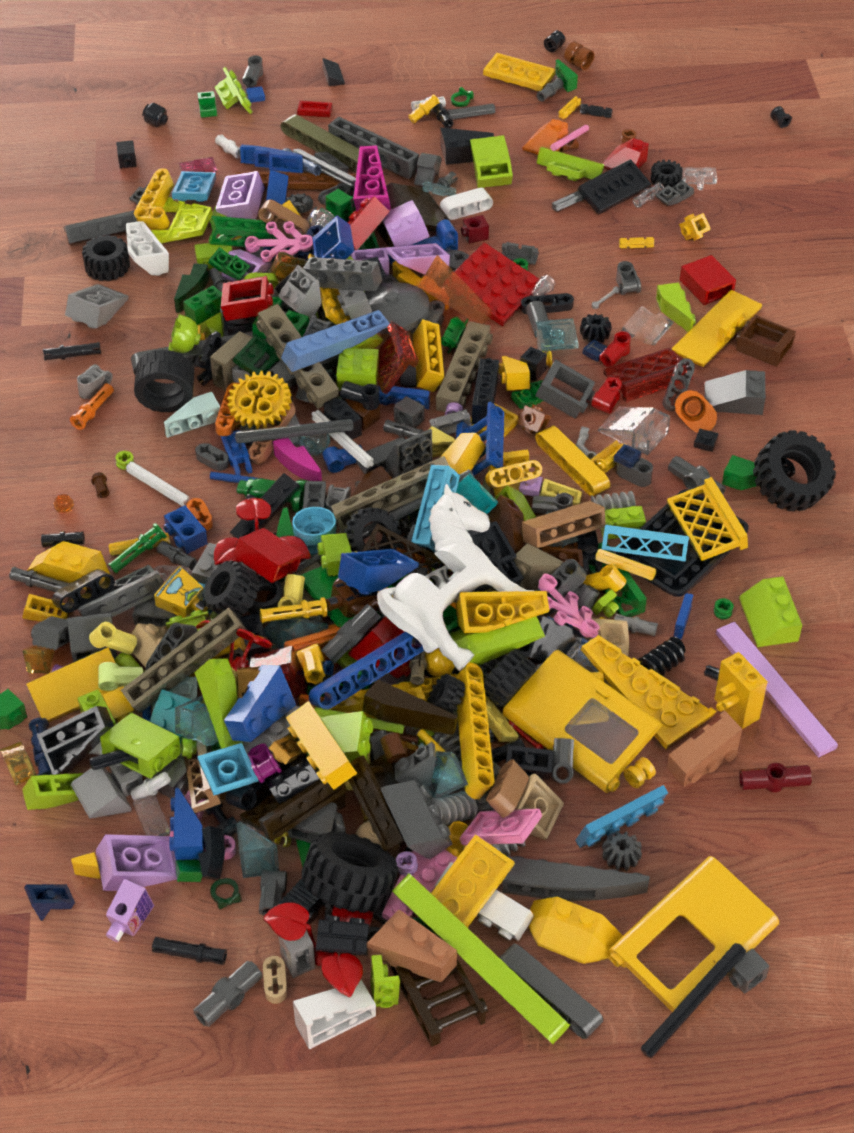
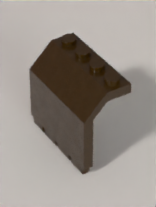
M397 183L386 185L391 209L413 200L427 231L436 232L437 224L442 220H448L427 190ZM381 221L376 227L377 231L388 247H395L383 221Z

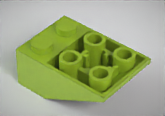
M504 135L471 139L477 188L512 184L513 173Z

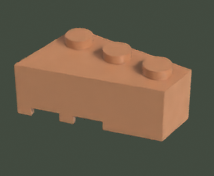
M726 711L719 715L721 719L713 726L707 724L703 727L705 732L695 740L692 737L669 754L667 769L683 787L689 783L697 782L701 776L708 772H714L723 763L731 762L736 758L742 728Z
M400 909L367 942L369 959H371L372 955H382V961L390 963V966L396 968L400 966L412 970L414 974L438 982H442L457 966V950Z

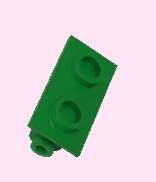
M454 317L450 320L441 337V344L449 348L448 354L452 348L457 349L461 340L459 337L463 336L468 318L465 322H462L459 317Z

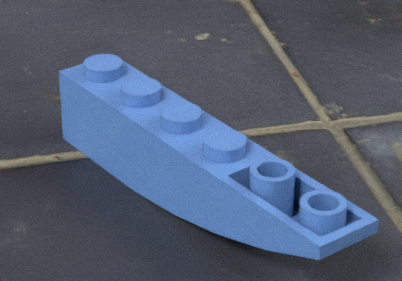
M377 310L287 342L281 359L294 372L340 354L347 348L356 346L388 327L390 323Z

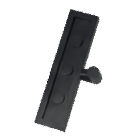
M285 473L260 498L270 505L271 515L267 519H258L259 530L266 526L300 488L299 484ZM248 494V495L246 496V499L256 498V497L253 496L252 494ZM241 519L230 531L231 536L239 539L255 531L254 519Z

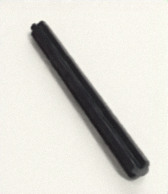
M734 943L642 1045L641 1051L645 1056L653 1058L746 953L742 945Z

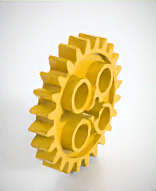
M260 371L259 375L253 372L252 377L245 374V380L239 378V385L233 384L234 390H229L230 396L227 397L228 407L231 416H234L236 422L240 421L241 426L247 423L249 429L253 425L256 426V429H259L260 425H263L266 429L267 423L274 426V420L276 419L280 422V415L286 416L285 410H290L289 404L292 403L291 392L284 379L278 378V374L272 377L270 371L266 375L263 374V371Z

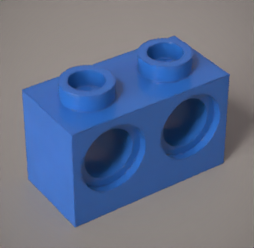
M185 505L164 515L165 524L163 528L165 532L173 537L176 546L182 548L186 554L208 544L206 529Z

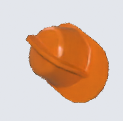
M689 390L678 396L675 402L676 413L691 430L698 433L699 429L708 431L713 429L716 425L717 414L713 406L703 395L697 391Z

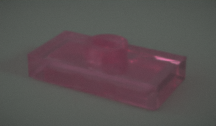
M213 157L179 163L181 172H217Z

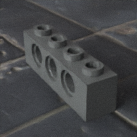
M310 257L303 269L319 280V287L376 292L382 282L379 264L375 261Z

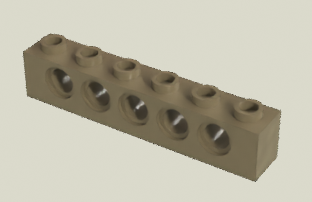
M278 304L258 313V321L256 322L258 330L265 334L268 344L275 348L278 358L282 360L281 357L287 344L284 342L299 339L301 335ZM320 362L294 372L286 365L288 372L296 378L298 386L306 392L309 402L314 403L317 409L323 407L324 403L338 397L339 388Z
M468 322L436 395L437 411L445 412L447 405L452 402L459 403L463 408L465 407L466 395H470L472 382H475L477 378L480 359L486 357L488 345L492 343L493 334H490V325Z
M445 456L332 505L334 516L341 531L344 532L347 529V521H350L352 519L351 516L358 513L360 509L371 507L389 512L423 497L431 465L449 466Z
M227 608L121 689L122 693L134 709L139 712L144 711L158 700L162 689L170 691L209 659H212L239 638L236 634L238 629H247L230 608Z

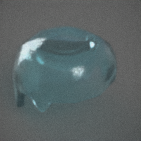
M328 433L298 437L299 447L304 446L310 456L321 455L331 442Z

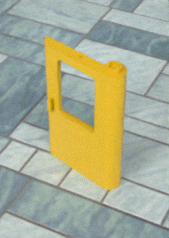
M708 856L608 949L610 952L608 957L616 967H627L643 985L673 1012L734 943L742 945L747 953L752 948L754 949L779 925V920L775 913L714 857ZM678 916H683L714 945L715 949L674 989H668L637 959V954Z

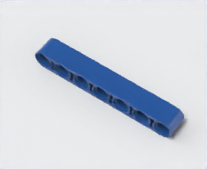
M407 632L402 633L311 689L309 693L310 703L322 709L334 707L423 652L422 644L415 638V644L412 646L414 637ZM397 648L398 653L394 658V651ZM379 659L380 664L379 667L376 669L375 665L377 660ZM361 670L362 675H361L360 679L358 680V679H357V674H358V672ZM343 681V688L339 691V685ZM324 693L325 699L323 702H320V697Z

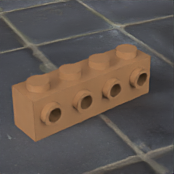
M587 501L523 521V542L540 548L603 528L606 525L605 507L592 501Z

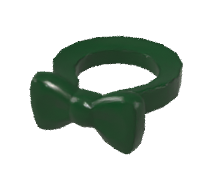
M230 878L219 879L211 886V898L217 903V907L220 910L228 905L242 901L238 884ZM222 884H229L234 888L232 897L227 899L217 896L215 891Z

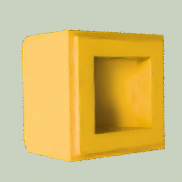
M95 853L71 859L75 875L96 879L101 878Z

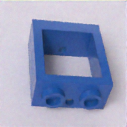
M338 215L312 238L315 257L347 259L354 252L351 226Z

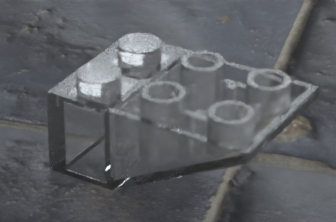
M619 406L598 428V431L641 451L643 454L649 455L668 434L671 416L655 408Z

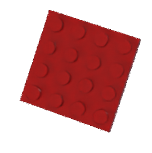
M484 242L444 281L443 287L503 327L521 308V300L525 297H531L541 287L543 281Z

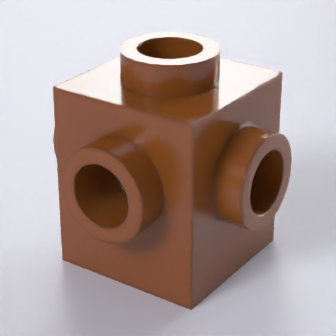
M533 404L532 407L524 406L519 412L517 424L522 425V430L533 434L534 431L539 433L547 428L552 416L542 412L543 408Z

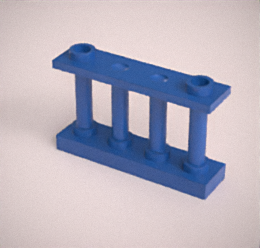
M491 401L487 406V416L473 426H469L463 421L457 424L456 439L461 433H477L487 426V430L479 435L483 442L486 440V447L479 458L486 454V459L474 465L471 470L473 476L490 465L495 468L503 467L504 411Z

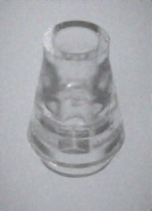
M549 275L541 276L530 292L531 296L546 295L553 291L556 285L554 279Z

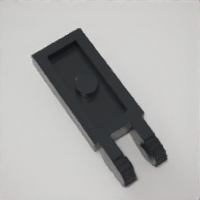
M596 530L575 536L578 549L582 550L583 569L586 571V575L589 574V565L595 566L596 573L600 572L602 563L595 559L596 553L599 550Z

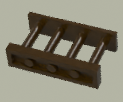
M385 754L368 764L365 756H359L350 762L357 774L348 779L384 851H390L405 841L381 791V788L384 786L399 783L395 779V769L392 763L387 762Z
M458 960L457 966L448 976L453 974L459 986L429 999L426 997L422 998L419 991H421L422 987L436 982L435 980L423 976L412 978L409 969L400 966L396 968L390 966L389 963L393 975L399 976L400 989L431 1047L440 1043L442 1029L473 1015H476L481 1025L485 1024L486 1012H488L487 1005L483 998H478ZM463 994L470 1006L439 1020L438 1018H433L430 1013L432 1011L431 1008Z

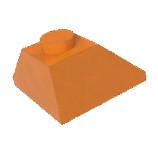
M552 119L530 138L522 147L523 151L539 154L540 147L551 149L550 146L568 135V123Z

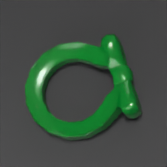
M460 87L459 92L451 96V103L456 107L467 106L470 103V99L474 98L473 91H465L463 87ZM458 96H467L464 102L454 100Z

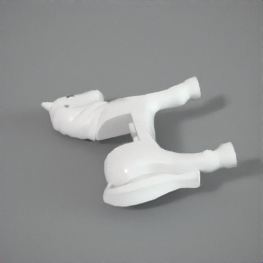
M446 484L444 495L430 510L429 522L432 540L435 543V555L454 572L449 578V582L447 584L443 582L437 588L425 576L411 573L400 581L396 587L380 590L377 594V599L381 612L398 628L418 639L426 653H431L439 648L443 656L451 660L460 671L471 661L474 654L468 649L460 648L449 635L443 621V611L447 606L458 599L460 592H472L484 584L492 586L498 592L534 590H526L510 581L491 563L483 551L473 543L467 530L487 531L490 527L489 517L486 513L474 507L465 497L452 492L448 484Z

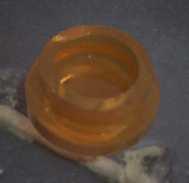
M67 494L58 495L53 503L54 509L59 513H67L73 509L74 501Z

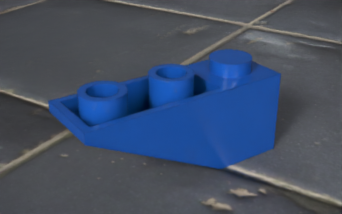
M175 788V797H171V811H174V817H170V830L174 831V837L169 839L170 851H174L176 860L199 859L198 854L205 851L202 833L203 826L180 789Z

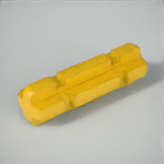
M575 96L558 112V117L566 119L568 115L581 105V98Z
M644 237L629 238L628 240L627 238L619 239V247L621 249H627V247H654L653 237H646V239Z

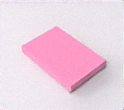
M540 809L514 810L507 817L502 818L496 811H479L461 835L460 841L462 845H468L476 834L489 844L524 843L541 819L542 813Z

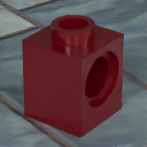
M480 215L463 219V227H461L462 237L466 238L468 244L489 240V224L484 216Z

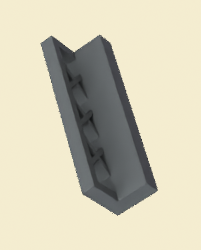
M133 210L66 225L63 228L70 244L126 231V223L137 222Z

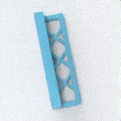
M431 465L411 541L418 546L428 547L433 552L436 551L430 530V510L444 495L446 484H448L452 492L456 493L460 475L450 466Z
M605 525L602 549L686 561L689 536ZM608 534L618 535L622 543L616 547L607 546ZM621 536H628V538L624 540ZM632 537L639 538L643 544L637 550H631L626 543ZM642 539H649V541L644 543ZM653 540L660 541L664 547L658 553L651 552L647 547ZM663 542H670V544L665 546ZM674 543L684 544L682 557L672 555L668 548ZM624 544L627 547V549L619 547ZM645 547L648 552L640 550ZM666 550L669 553V555L660 553Z

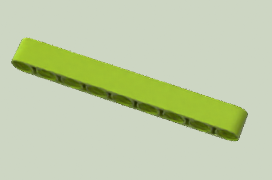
M410 873L392 890L443 941L455 948L457 954L551 1044H554L570 1027L549 1004Z

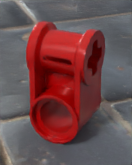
M615 377L607 378L599 391L595 393L591 407L610 414L616 403L620 400L619 390L622 387L620 379Z

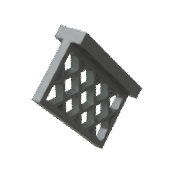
M147 565L115 580L112 590L79 607L77 610L81 616L111 613L112 617L153 598L154 594L164 583L157 570L154 571L150 565Z

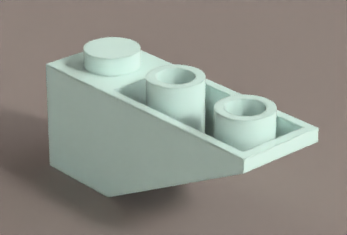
M209 392L193 397L164 421L166 437L168 438L215 423L220 405L214 394Z

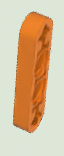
M238 382L229 384L215 421L216 433L219 436H229L234 431L236 425L234 416L225 415L231 414L227 399L230 396L229 390H234L233 384L239 385L240 383Z

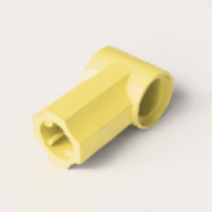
M287 574L285 576L284 593L278 602V607L300 604L303 598L305 577L295 574ZM301 617L291 618V619L298 620V619H300Z
M110 622L101 623L89 635V640L94 647H108L129 655L133 653L137 644L135 635L116 629Z

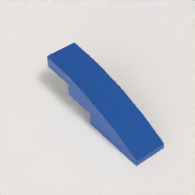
M244 144L240 146L241 163L255 164V167H265L272 171L303 173V155L268 147Z

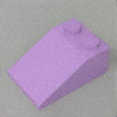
M413 200L389 210L390 212L382 220L395 247L410 246L430 237Z
M437 243L385 248V251L401 265L433 279L449 276L450 255Z
M105 834L96 849L103 891H118L124 879L142 887L176 880V858L174 851H170V836Z

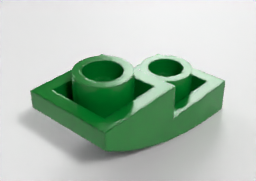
M220 247L208 261L214 268L237 280H240L250 268V265L237 255L232 257Z
M543 380L531 382L530 389L512 392L511 399L520 409H523L524 406L532 407L533 404L537 405L543 402L542 399L535 396Z

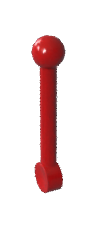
M511 720L509 721L513 729L536 749H543L542 744H537Z

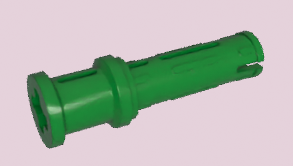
M156 523L152 524L153 527L145 534H140L138 541L123 551L112 562L108 563L115 574L146 549H153V545L160 539L167 537ZM132 551H135L127 559L121 562V560L124 559L127 555H129Z

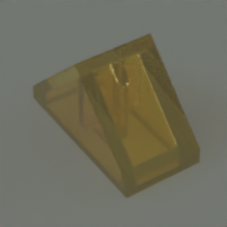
M31 645L23 649L27 672L49 674L54 649L50 650V648L46 649L37 645Z

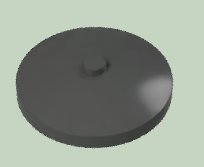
M385 283L379 285L376 292H364L372 312L379 310L390 323L388 327L378 332L381 334H396L414 329L420 324L422 319L426 320L430 312L427 294L422 289L411 284Z

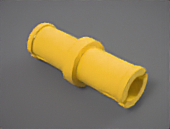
M433 94L424 103H420L418 108L408 115L410 121L415 124L424 115L427 116L429 111L440 103L439 99Z

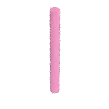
M584 125L550 146L551 150L555 151L589 130V126Z

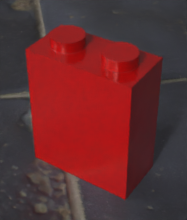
M712 255L681 266L679 280L703 305L722 299L730 290L735 291L736 279Z
M265 528L240 537L235 543L236 548L233 553L235 558L271 583L284 578L287 574L296 572L303 556L301 552Z

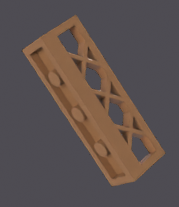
M204 730L196 732L197 751L192 756L197 754L200 756L212 752L211 744ZM185 757L190 798L194 813L221 804L220 794L213 795L198 758L195 760ZM200 767L201 772L199 774L194 773ZM200 781L203 782V786L201 789L197 788V785L200 783ZM203 796L208 798V800L198 803Z

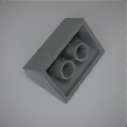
M412 780L381 788L408 848L430 860L452 845L449 838L451 832L446 824L442 823L439 817L441 812L432 803L430 798L432 793L425 784L421 785L417 781Z

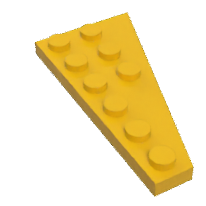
M599 635L581 647L583 654L599 672H603L604 678L613 689L663 724L654 736L665 749L717 713L713 708H707L699 703L700 700L696 697H690L682 692L679 686L654 670H648L640 665V661L637 659H631L621 652L620 648Z

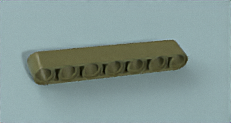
M296 114L281 123V130L287 136L316 152L330 153L348 166L349 170L357 173L359 148Z

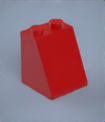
M384 616L348 652V655L356 660H360L405 631L398 628ZM397 648L394 651V658L398 653ZM379 659L377 660L375 665L376 669L379 667L380 664ZM410 660L395 668L389 674L396 678H400L403 674L407 677L411 673L409 667Z

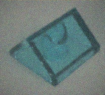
M573 318L536 321L538 350L552 351L579 348Z
M436 751L432 781L428 788L432 793V798H441L468 785L456 754L452 752Z
M239 821L237 823V834L243 878L261 876L262 870L279 871L277 845Z

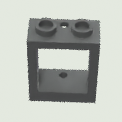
M555 360L535 396L576 419L579 412L583 414L587 408L588 403L586 400L590 401L595 392L592 390L595 382ZM554 377L582 392L583 395L580 401L551 386Z

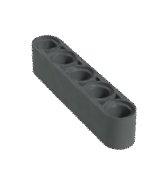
M512 944L499 956L511 970L570 1025L569 1029L580 1038L587 1039L603 1023L604 1019L595 1007L518 944Z

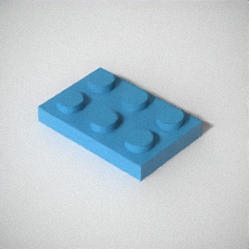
M182 171L172 191V199H178L179 201H207L216 180V173Z

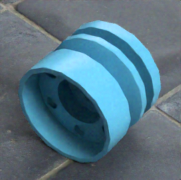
M323 507L304 508L296 513L292 521L294 536L304 541L311 556L318 553L317 543L321 542V535L336 534L337 530L334 514Z

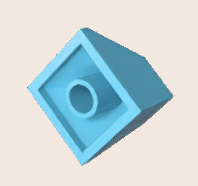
M242 743L197 756L213 795L258 782V778L251 767L252 764Z

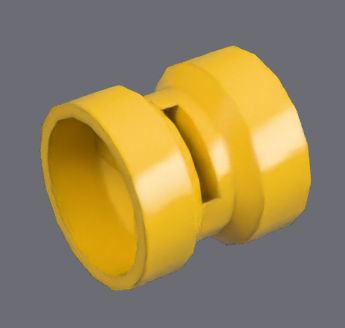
M645 757L639 758L634 766H629L623 772L626 781L634 788H639L644 784L645 780H649L656 775L653 764Z

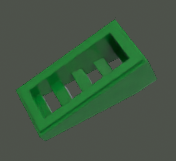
M557 59L555 75L563 81L564 89L566 92L577 89L578 75Z

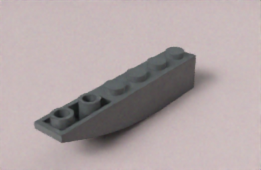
M507 856L514 861L515 865L503 879L502 893L542 899L560 897L567 901L605 900L647 893L650 876L641 873L619 872L615 869L604 870L592 866L583 867L569 863H554L544 859L533 860L521 856Z

